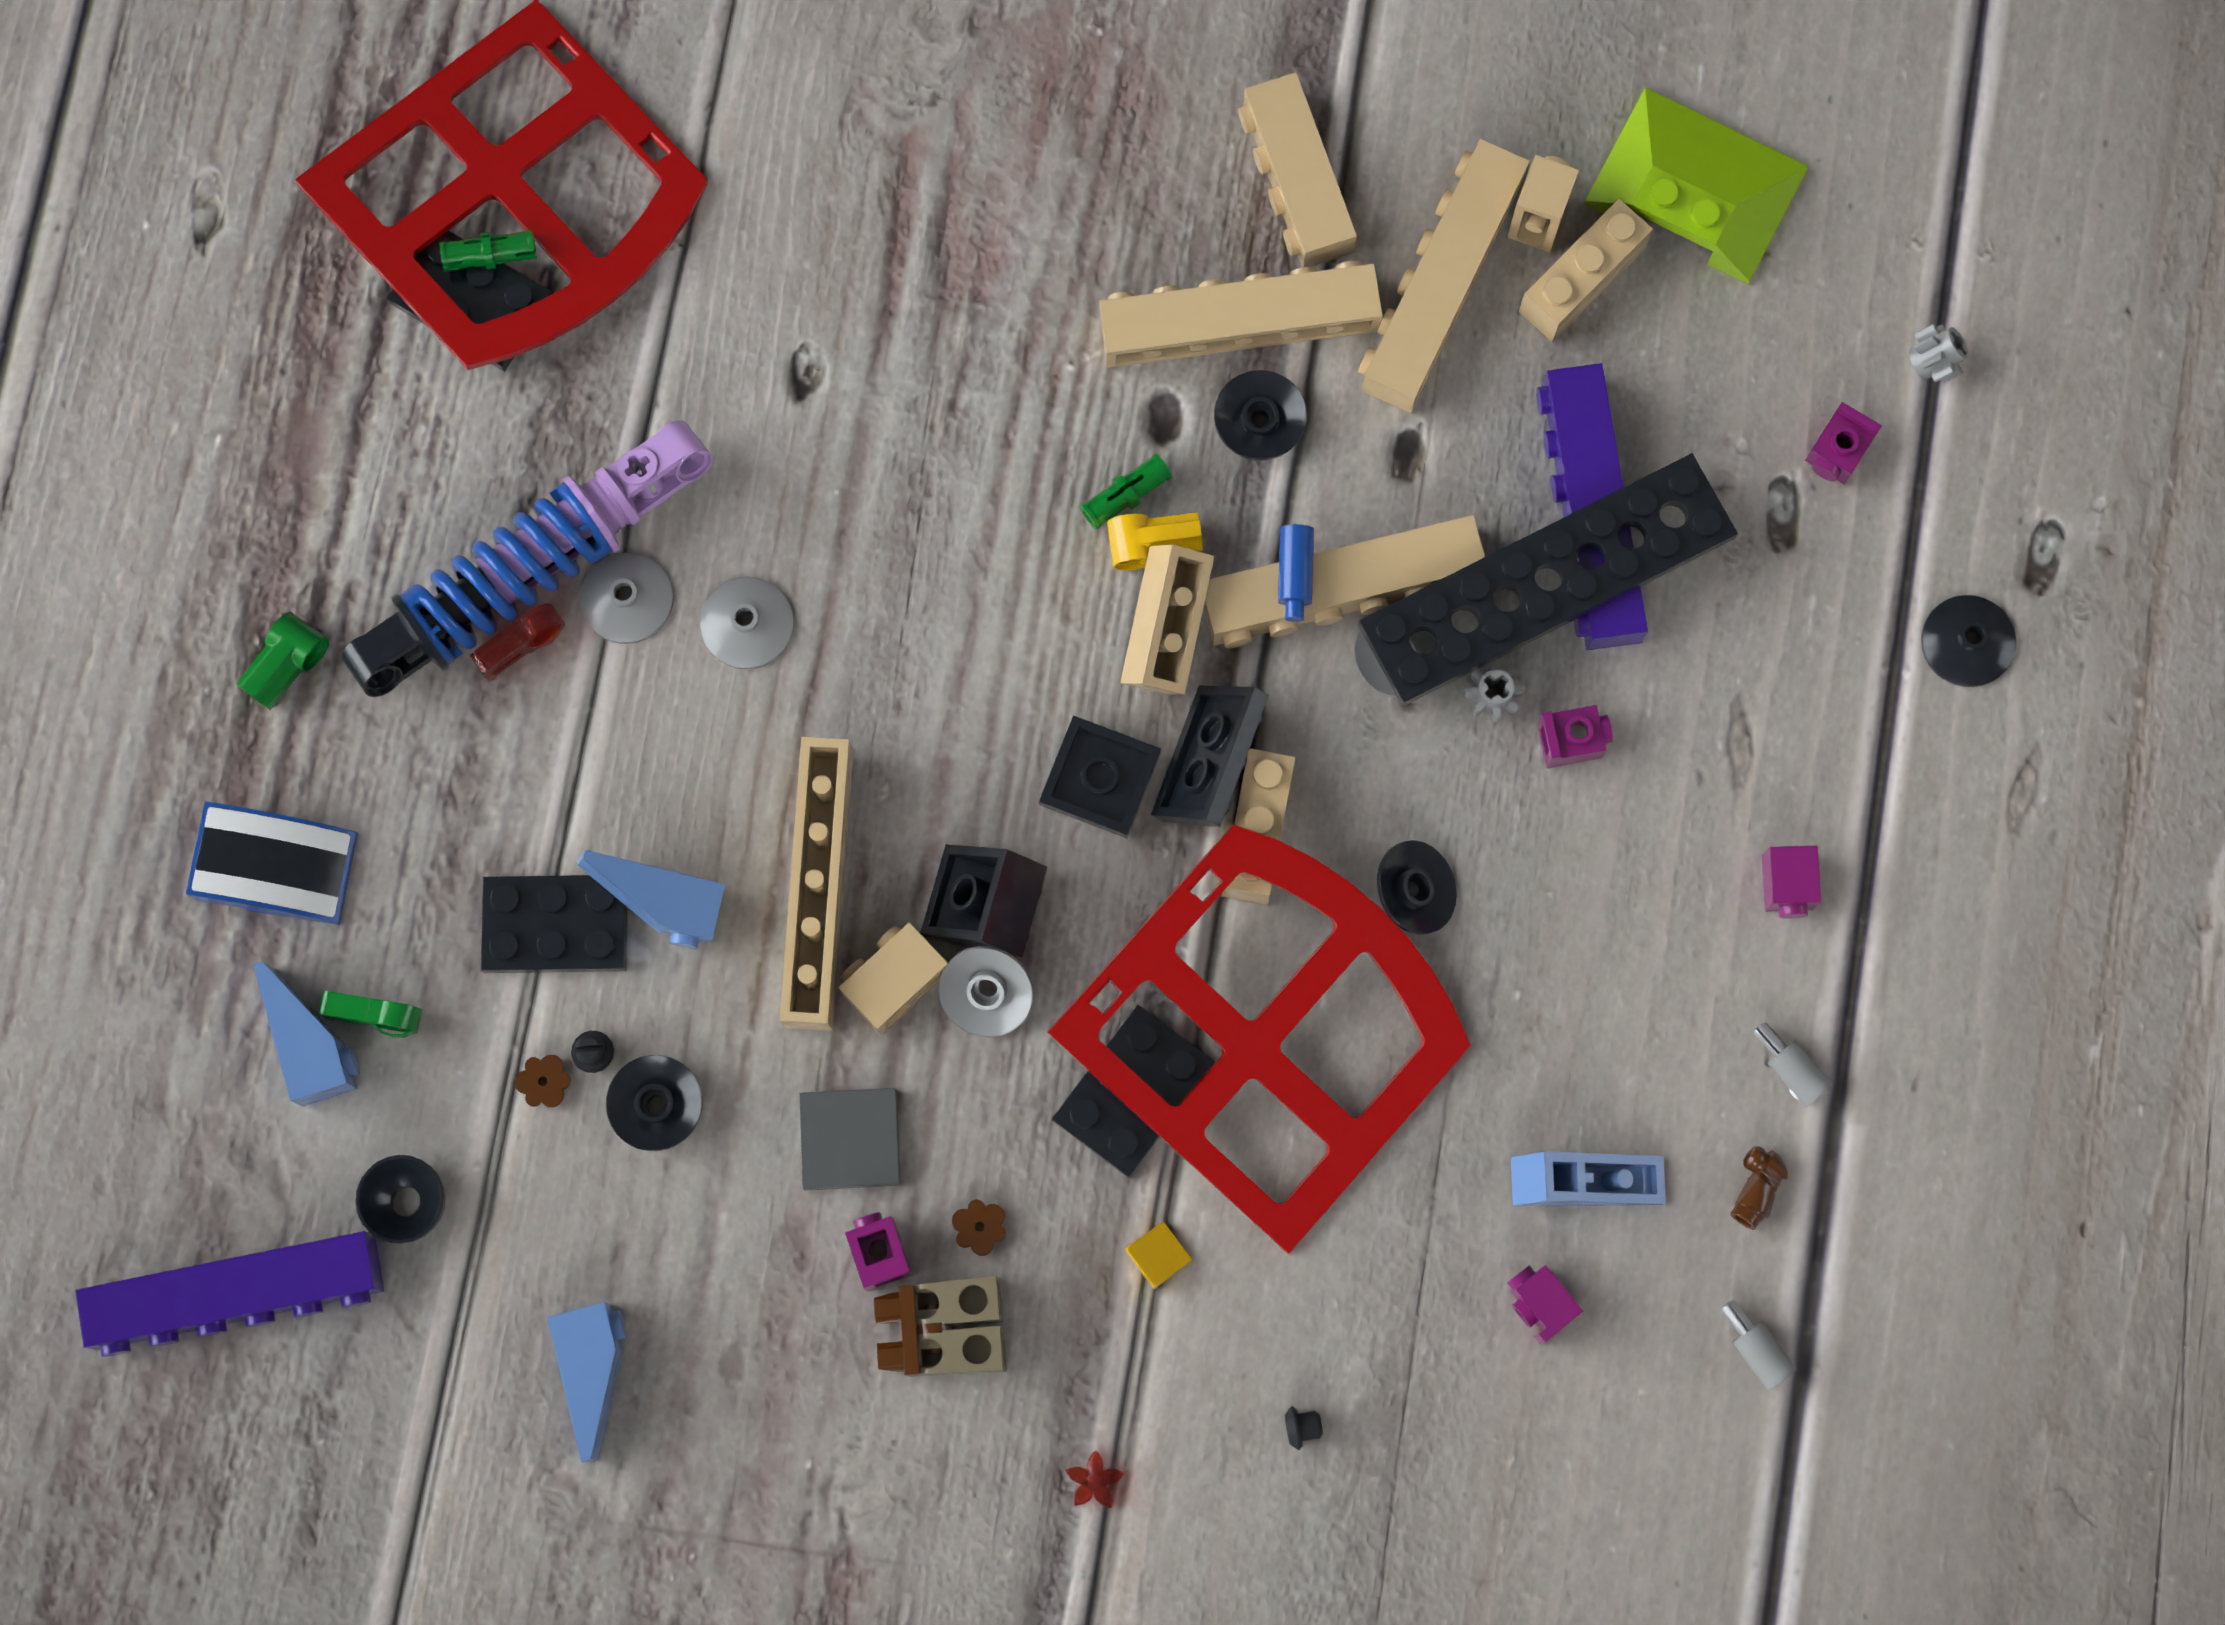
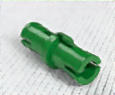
M532 230L491 236L490 232L480 233L481 237L440 242V254L444 272L485 266L488 270L495 269L496 264L537 259Z
M1155 453L1150 459L1124 477L1118 474L1111 479L1112 485L1086 503H1082L1080 510L1088 523L1097 530L1101 525L1127 507L1133 510L1140 505L1139 499L1166 480L1169 481L1172 478L1171 472L1161 457Z

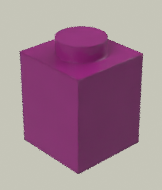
M1818 845L1769 847L1761 855L1765 912L1779 911V918L1784 919L1807 917L1808 910H1813L1821 903Z

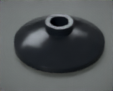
M1265 370L1249 371L1233 378L1221 390L1214 408L1216 431L1226 447L1243 458L1257 461L1275 459L1289 452L1302 437L1307 420L1306 404L1299 389L1286 377ZM1257 414H1262L1267 417L1269 422L1263 427H1257L1251 422V419Z
M1961 595L1943 601L1929 614L1922 629L1921 646L1928 665L1939 677L1957 686L1978 687L1993 682L2010 666L2016 650V635L2009 617L1995 603L1979 596ZM1966 630L1976 631L1980 636V643L1972 644L1968 642L1965 637Z
M1416 840L1396 844L1385 853L1378 868L1377 889L1381 904L1389 918L1401 929L1416 935L1430 934L1443 928L1453 915L1457 899L1454 875L1445 858L1434 847Z
M647 1055L627 1063L612 1079L606 1096L607 1117L615 1133L630 1146L644 1151H663L683 1142L696 1128L703 1107L701 1088L694 1074L683 1063L663 1055ZM657 1096L663 1097L665 1100L663 1111L657 1114L651 1113L648 1108L650 1100Z

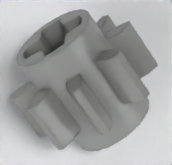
M1932 324L1914 334L1918 344L1909 350V357L1915 371L1921 378L1926 380L1932 377L1934 382L1941 380L1945 383L1963 373L1959 363L1968 358V348L1963 337L1955 328L1950 327L1945 330L1943 325L1936 327L1935 324Z
M1492 661L1488 672L1484 675L1478 670L1472 672L1470 677L1478 687L1466 689L1464 698L1475 699L1476 708L1473 713L1475 717L1484 712L1491 715L1493 723H1497L1501 712L1504 710L1512 715L1517 713L1519 707L1511 698L1522 696L1525 687L1521 685L1514 686L1513 676L1516 671L1515 668L1509 669L1506 673L1505 671L1498 670L1496 662ZM1498 685L1503 689L1501 696L1496 695L1490 699L1485 695L1488 688L1492 690Z

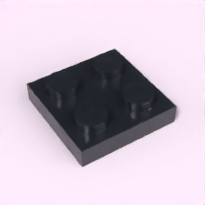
M1073 715L1039 799V805L1128 838L1160 757L1161 748Z

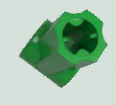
M293 612L283 614L272 625L265 639L266 647L236 683L239 688L270 711L301 672L306 673L319 663L329 646L328 638Z

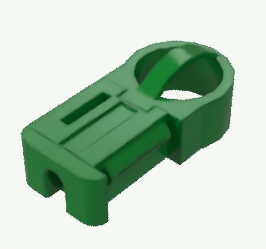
M323 991L318 1015L332 1021L373 1026L380 1033L389 1037L405 1038L418 1033L422 1009L398 1002ZM382 1029L392 1030V1031H397V1032H404V1033H402V1034H390V1033H387V1032L383 1031Z

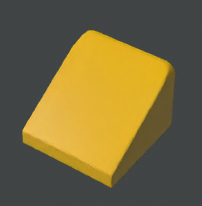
M1164 1221L1125 1248V1252L1153 1289H1156L1193 1261Z

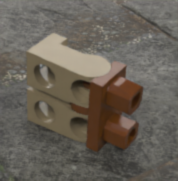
M997 1275L899 1286V1292L888 1293L874 1298L876 1324L901 1323L902 1341L877 1343L878 1369L904 1372V1375L909 1377L1007 1372L1003 1327L990 1326L955 1329L954 1325L1003 1322L1000 1278Z

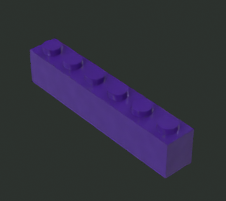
M1603 364L1547 370L1542 387H1537L1536 389L1539 414H1547L1549 431H1544V448L1547 459L1554 458L1557 475L1551 476L1553 500L1555 503H1562L1563 515L1566 517L1623 488V481ZM1622 528L1618 532L1619 541L1625 547L1634 549L1631 528ZM1582 548L1576 555L1578 563L1585 569H1597L1603 562L1601 554L1594 548ZM1641 587L1574 620L1576 636L1578 638L1584 637L1586 651L1643 642L1648 633Z
M362 1231L76 1289L75 1292L83 1348L100 1350L101 1357L131 1352L130 1343L148 1340L149 1347L179 1342V1333L197 1330L198 1337L226 1333V1324L245 1320L246 1327L271 1324L275 1322L274 1314L293 1310L295 1318L323 1313L322 1304L341 1301L342 1308L371 1303V1294L384 1292L376 1237L369 1232Z

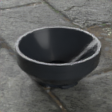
M394 1155L376 1162L366 1171L358 1185L355 1203L358 1217L369 1233L389 1243L405 1244L425 1237L436 1227L445 1209L446 1195L441 1178L432 1166L410 1155ZM407 1187L415 1189L420 1196L418 1209L410 1216H400L393 1207V1199L396 1193Z

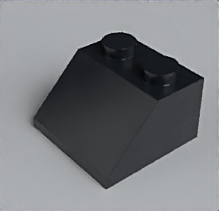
M945 844L920 934L965 948L977 946L994 947L1014 957L1022 958L1030 936V928L1039 897L1042 893L1048 867L1008 849Z

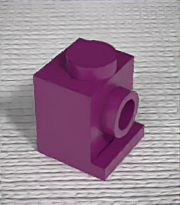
M1841 402L1805 461L1812 465L1813 471L1820 477L1832 482L1838 480L1845 485L1882 425ZM1836 439L1840 440L1841 442L1845 443L1851 448L1843 449L1839 447L1836 443Z
M1597 705L1552 713V711L1544 712L1537 722L1546 768L1601 759L1607 751L1606 744L1613 742L1608 715L1599 716ZM1576 725L1583 726L1587 731V736L1583 739L1573 737L1570 727Z
M877 1212L853 1221L855 1229L845 1232L863 1288L866 1291L913 1275L895 1221L891 1216L883 1219L881 1212ZM877 1241L886 1243L888 1248L886 1256L882 1259H874L870 1255V1247Z
M1528 1265L1507 1282L1513 1290L1511 1291L1512 1295L1517 1300L1512 1304L1515 1312L1529 1328L1534 1324L1540 1328L1541 1331L1534 1336L1539 1344L1548 1341L1583 1312L1546 1265L1536 1272Z

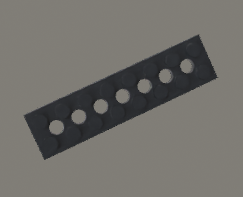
M1691 453L1359 620L1358 626L1403 707L1734 540L1738 532L1696 458ZM1666 506L1678 507L1684 513L1685 523L1676 528L1666 526L1660 518V510ZM1624 527H1635L1642 533L1644 544L1635 549L1627 548L1619 541L1618 532ZM1586 547L1596 549L1602 556V565L1593 570L1583 568L1577 561V552ZM1544 568L1553 569L1559 574L1561 585L1552 591L1543 590L1535 581L1536 572ZM1502 589L1511 590L1519 598V607L1510 612L1501 611L1495 606L1493 595ZM1460 610L1470 611L1477 618L1478 627L1469 633L1459 632L1452 625V615ZM1418 631L1430 633L1436 641V648L1428 654L1415 652L1409 643L1411 635Z

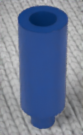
M1290 524L1280 528L1278 603L1285 605L1286 621H1303L1304 606L1312 604L1315 529L1308 525Z

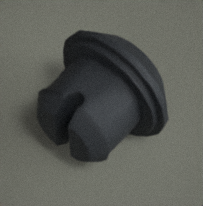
M590 1030L582 1033L575 1039L572 1045L571 1056L573 1062L579 1069L587 1073L603 1071L610 1065L614 1056L612 1041L606 1034L600 1031Z
M1293 1406L1286 1412L1285 1423L1291 1446L1301 1450V1447H1303L1302 1441L1320 1439L1323 1429L1319 1413L1313 1410L1298 1414L1297 1409Z

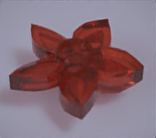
M1097 1450L1088 1458L1087 1470L1082 1467L1065 1469L1073 1482L1081 1484L1074 1494V1506L1085 1504L1094 1496L1099 1504L1109 1508L1112 1507V1493L1107 1486L1117 1483L1124 1473L1117 1469L1103 1470V1460Z

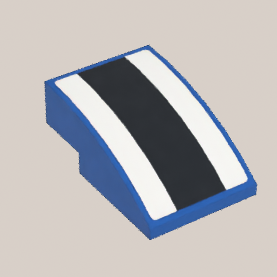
M205 801L186 895L195 901L240 907L250 912L340 925L358 833L291 816Z

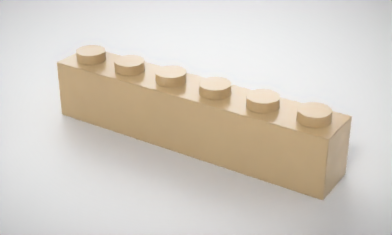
M1479 139L1473 153L1465 150L1454 176L1460 178L1454 192L1447 189L1444 192L1435 213L1441 219L1435 231L1426 229L1417 248L1416 254L1422 256L1416 270L1408 268L1400 282L1397 294L1403 297L1396 310L1392 308L1387 309L1380 323L1377 333L1383 335V338L1377 350L1368 348L1360 364L1358 373L1364 375L1362 392L1412 413L1526 178L1530 160L1482 139Z
M1359 261L1343 262L1338 264L1335 269L1317 271L1313 267H1303L1291 271L1289 275L1271 277L1267 273H1258L1246 277L1244 281L1226 283L1221 279H1213L1200 283L1196 288L1181 290L1178 286L1169 285L1159 287L1153 293L1135 296L1132 292H1117L1108 296L1107 300H1099L1107 368L1377 332L1383 316L1374 264L1362 265V262Z
M1474 515L1314 553L1312 604L1304 606L1303 621H1286L1285 605L1278 603L1279 562L1211 578L1203 609L1213 646L1224 643L1225 648H1236L1252 642V636L1270 632L1271 637H1281L1297 631V625L1315 621L1316 626H1326L1341 621L1343 619L1342 614L1361 610L1362 615H1371L1387 607L1388 603L1399 601L1484 558L1485 554Z
M801 737L779 1021L786 1029L833 1031L854 755L849 739Z

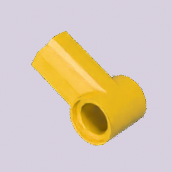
M1198 512L1149 518L1145 514H1125L1114 517L1107 522L1113 568L1116 570L1129 571L1145 568L1150 546L1173 544L1203 553Z

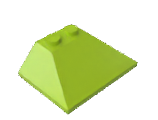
M1645 87L1590 190L1584 205L1604 214L1620 199L1637 215L1713 251L1707 265L1749 284L1809 166Z

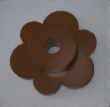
M547 1055L542 1060L536 1057L527 1059L525 1070L516 1075L514 1085L520 1093L526 1094L525 1101L528 1105L537 1107L543 1103L547 1107L554 1108L562 1103L564 1099L563 1089L569 1087L571 1078L567 1073L562 1072L564 1065L558 1056ZM547 1078V1084L541 1086V1080Z
M975 1199L969 1203L968 1209L957 1210L952 1216V1225L959 1232L956 1236L957 1244L962 1248L971 1247L972 1251L979 1256L990 1254L994 1248V1242H1001L1006 1237V1231L1001 1226L1005 1219L1003 1209L996 1204L985 1206L981 1200ZM983 1223L984 1229L980 1232L975 1229L976 1225Z

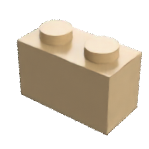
M1535 154L1517 201L1507 238L1550 253L1568 207L1579 170L1572 168L1562 158L1556 156H1546L1544 158Z
M910 922L902 929L896 925L888 930L876 943L879 950L866 962L863 958H860L850 965L841 976L845 982L838 987L843 996L880 1035L888 1030L939 982L942 971L949 965Z

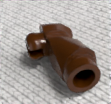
M1760 1146L1751 1148L1743 1159L1744 1167L1753 1173L1748 1177L1735 1202V1207L1730 1213L1733 1219L1751 1230H1755L1764 1218L1770 1216L1777 1187H1779L1782 1179H1788L1787 1167L1782 1158L1775 1151L1766 1152Z

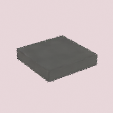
M896 1088L799 1093L802 1186L804 1191L900 1186Z

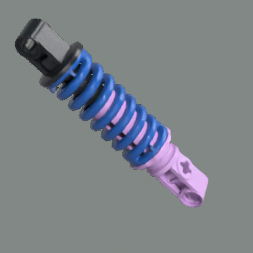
M677 420L663 426L654 436L635 449L626 452L619 460L606 469L601 467L595 471V478L590 479L588 483L579 485L567 476L563 479V483L549 492L557 503L556 505L548 499L539 498L534 504L537 518L533 519L528 514L519 512L514 516L513 520L516 528L514 534L505 527H497L493 531L495 547L491 548L483 541H477L473 544L472 552L476 559L475 561L479 565L477 568L466 557L456 555L452 558L451 566L458 581L454 582L448 574L440 569L434 570L430 577L438 595L434 597L422 585L414 584L400 595L395 594L392 596L391 599L397 612L366 634L352 640L342 653L344 663L365 694L370 697H379L391 692L400 682L431 661L445 671L449 668V664L463 654L456 643L451 645L449 638L452 637L465 649L474 648L477 644V638L470 625L472 622L484 634L493 635L497 631V622L491 609L494 608L504 619L513 621L518 616L515 601L520 599L525 605L535 606L539 601L535 588L541 585L549 592L558 590L559 580L556 573L560 570L570 578L578 576L580 567L576 559L580 556H583L590 563H597L611 552H617L620 548L615 534L619 529H623L627 524L634 526L640 521L639 517L662 504L668 497L688 483L702 477L712 465L713 457L685 421ZM633 463H637L640 469L638 472L634 469ZM649 485H653V487L656 490L655 493L651 492L650 488L648 487Z

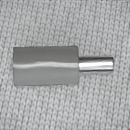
M1767 1022L1760 1024L1754 1030V1034L1774 1056L1767 1064L1787 1085L1792 1096L1796 1100L1801 1101L1805 1107L1813 1103L1833 1085L1830 1079L1795 1040L1787 1046Z
M1734 1300L1728 1301L1727 1304L1722 1306V1313L1739 1334L1732 1343L1767 1390L1774 1388L1797 1371L1794 1364L1762 1321L1753 1326Z

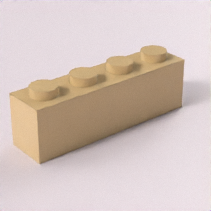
M1297 73L1288 74L1245 88L1243 106L1238 108L1240 121L1246 134L1253 132L1258 147L1253 148L1255 162L1260 174L1268 173L1273 188L1268 189L1270 203L1275 215L1283 214L1288 229L1283 230V236L1290 256L1298 255L1303 268L1354 253L1357 234Z

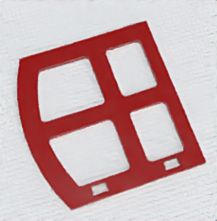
M534 0L295 179L299 188L467 370L504 361L545 345L582 325L614 303L638 282L668 250L690 219L708 185L707 178L538 0ZM558 42H561L575 59L563 65L550 50ZM524 46H532L572 89L502 144L492 145L455 107L452 101ZM593 120L605 122L661 182V186L645 211L628 233L605 257L595 256L522 178V175ZM426 125L464 164L466 170L395 225L384 226L348 188L345 182L351 175L415 127ZM650 138L667 154L657 162L641 148ZM496 200L525 231H533L535 242L571 279V282L561 290L516 312L482 324H476L468 318L420 266L415 257L485 202Z
M1232 825L1047 1031L1057 1043L1287 1254L1294 1249L1471 1046L1455 1007L1434 971L1408 936L1377 904L1347 879L1313 857L1275 838L1237 825ZM1211 870V873L1220 880V883L1201 901L1190 891ZM1240 873H1247L1299 898L1330 918L1334 925L1330 935L1253 1020L1245 1019L1190 968L1175 951L1176 944ZM1365 952L1388 979L1404 1004L1421 1036V1045L1364 1111L1357 1117H1351L1282 1053L1281 1043L1356 957ZM1111 981L1121 993L1102 1013L1090 1003ZM1144 981H1150L1209 1035L1222 1050L1219 1060L1176 1106L1169 1105L1099 1039V1030ZM1250 1079H1256L1326 1145V1153L1286 1200L1281 1203L1274 1202L1205 1137L1206 1127Z

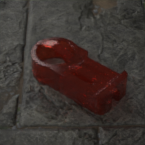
M551 603L541 604L528 611L520 619L470 654V658L487 680L493 681L498 674L526 654H531L537 649L552 644L563 630L565 622Z

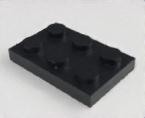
M447 231L415 257L420 266L468 318L476 324H482L516 312L553 294L549 289L505 263L496 264L495 269L487 270L485 266L444 272L440 254V242L464 240L450 231ZM392 289L387 297L389 303L425 324ZM514 357L493 363L492 365L505 372Z
M1198 686L1153 807L1152 816L1168 823L1221 827L1222 821L1230 809L1231 797L1239 775L1247 763V753L1255 731L1262 722L1263 710L1269 696L1267 693L1256 687Z
M590 875L483 877L481 971L483 973L622 972L627 970V906Z
M1140 1005L1136 1006L1106 1046L1171 1106L1178 1105L1215 1064L1214 1060ZM1087 1071L1052 1118V1122L1128 1179L1160 1137L1089 1071Z

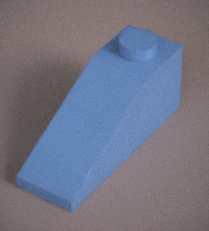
M584 850L579 855L577 865L655 931L671 936L670 944L687 949H697L699 943L706 944L713 940L725 884L589 850Z
M264 962L253 964L290 1101L300 1106H305L357 1089L354 1076L360 1074V1069L353 1048L345 1047L344 1042L274 968Z
M1544 1151L1511 1157L1513 1206L1573 1207L1666 1204L1664 1156Z
M606 1302L547 1317L581 1462H592L599 1459L623 1354L620 1340L627 1339L626 1326L621 1311L613 1312L612 1304Z

